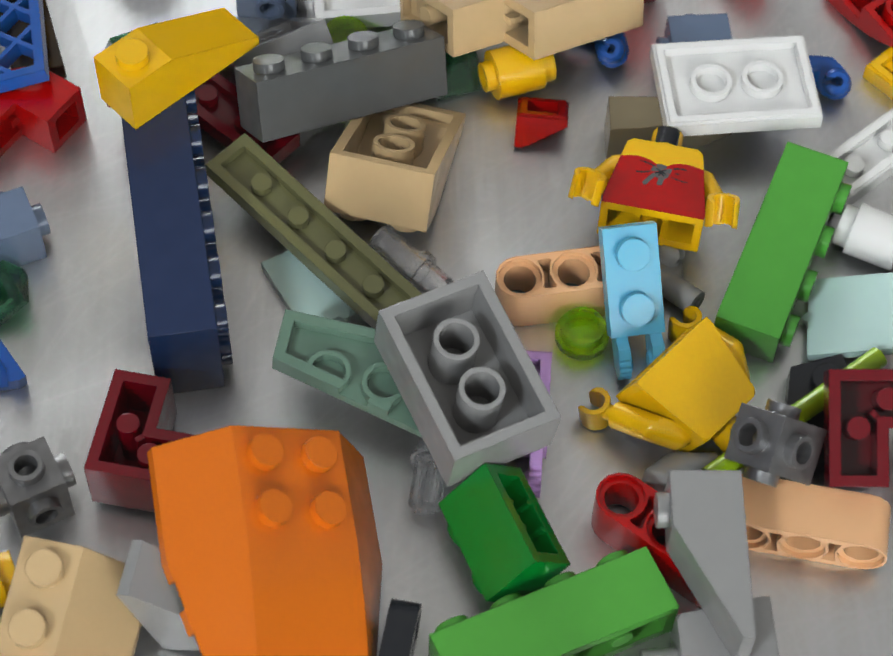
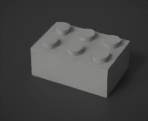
M484 271L378 311L374 342L447 487L466 480L484 463L503 465L551 445L561 420V415Z

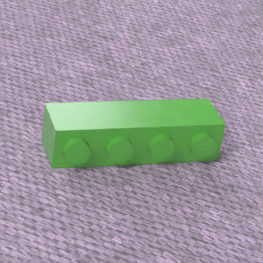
M787 142L714 323V326L738 339L743 345L745 354L773 363L779 345L790 348L801 319L800 316L792 314L797 299L806 303L809 300L818 272L811 270L810 266L814 256L825 258L835 232V228L827 226L831 213L842 215L852 185L843 183L849 162Z
M647 546L630 553L626 550H619L605 556L597 563L596 567L576 575L572 571L558 574L547 581L542 589L524 596L520 593L509 594L494 602L490 609L470 618L465 615H459L444 621L435 629V632L429 634L428 656H613L672 631L679 605Z

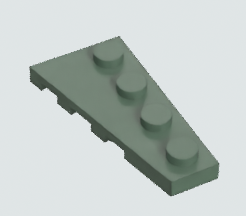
M285 309L273 354V369L422 438L374 342L375 328Z

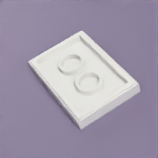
M804 35L651 45L650 59L663 126L674 127L683 136L820 128L823 113Z

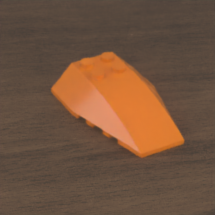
M230 425L155 446L147 452L161 565L168 584H175L184 610L180 612V616L188 638L195 636L202 656H377L382 578L381 553L364 457L339 431Z

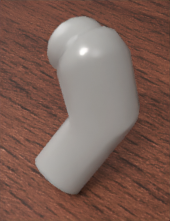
M658 245L663 297L683 311L688 306L699 308L704 300L705 293L683 279V262L681 260L685 256V250L667 245Z
M670 452L644 471L642 481L656 491L664 492L669 470H701V468L717 458V453Z

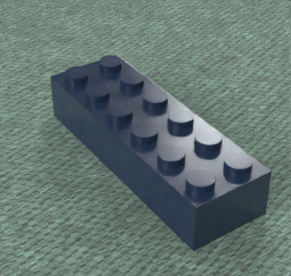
M195 89L137 130L122 118L147 337L155 376L171 379L174 394L225 387L222 366L233 364L198 114H192L198 113Z

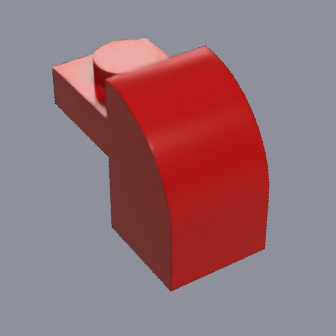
M24 67L12 68L10 70L13 71ZM49 71V81L0 93V157L22 135L55 153L87 120L80 87Z

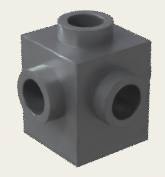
M768 399L765 409L742 402L736 421L730 431V440L724 458L746 465L743 477L777 488L779 478L783 477L810 486L828 430L799 421L802 409L779 401Z
M44 436L31 442L13 444L0 455V517L10 513L21 538L24 535L27 536L75 515L68 491L69 487L77 484L73 471L63 452L53 456Z

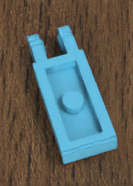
M653 220L598 227L607 335L612 340L614 368L618 380L631 379L633 359L628 340L629 336L645 335L647 366L665 350L661 333L665 332L658 233L657 223Z

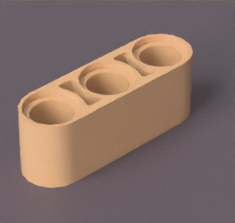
M599 246L515 256L502 262L496 271L495 293L512 325L523 327L605 316ZM566 283H574L579 286H569ZM513 290H522V291H524V292H526V293H515V292H512V291H513Z
M742 474L748 550L864 570L882 567L887 562L891 505L885 499L871 494L814 484L809 486L785 479H779L776 488L745 478Z

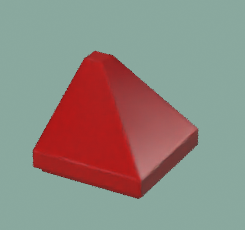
M532 97L518 98L514 147H526L567 128L569 102H566V100Z

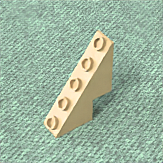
M400 0L401 21L419 20L428 28L443 35L445 52L452 57L505 42L531 59L537 60L643 26L644 0Z

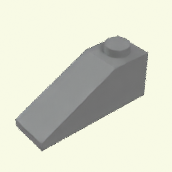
M669 470L664 492H656L654 497L655 528H665L666 551L730 655L749 656L756 639L741 470Z

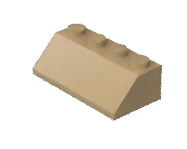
M24 535L0 620V656H134L142 624L116 595L125 563L86 547Z

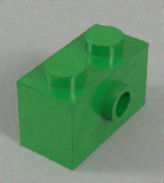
M484 463L438 503L448 523V533L452 540L460 547L471 569L472 582L476 589L484 596L486 602H496L500 598L513 593H520L524 596L543 588L547 581L571 565L521 468Z

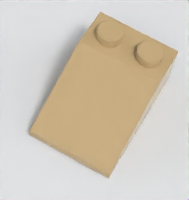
M413 103L350 120L330 151L324 205L346 220L376 221L389 224L393 229L400 232H427L441 200L465 124L466 113Z

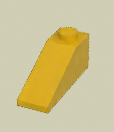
M224 7L136 28L94 56L101 99L137 130L259 45V37Z

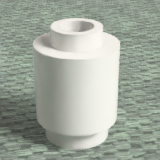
M847 204L832 243L843 247L844 254L891 271L893 268V215L866 204H862L860 208Z

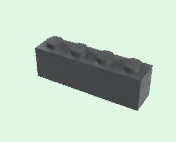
M419 20L399 21L393 25V29L378 33L373 31L354 32L347 36V40L333 44L325 42L308 43L301 46L300 52L284 56L280 54L259 55L253 58L251 64L234 68L240 125L262 143L448 94L444 36L428 28Z

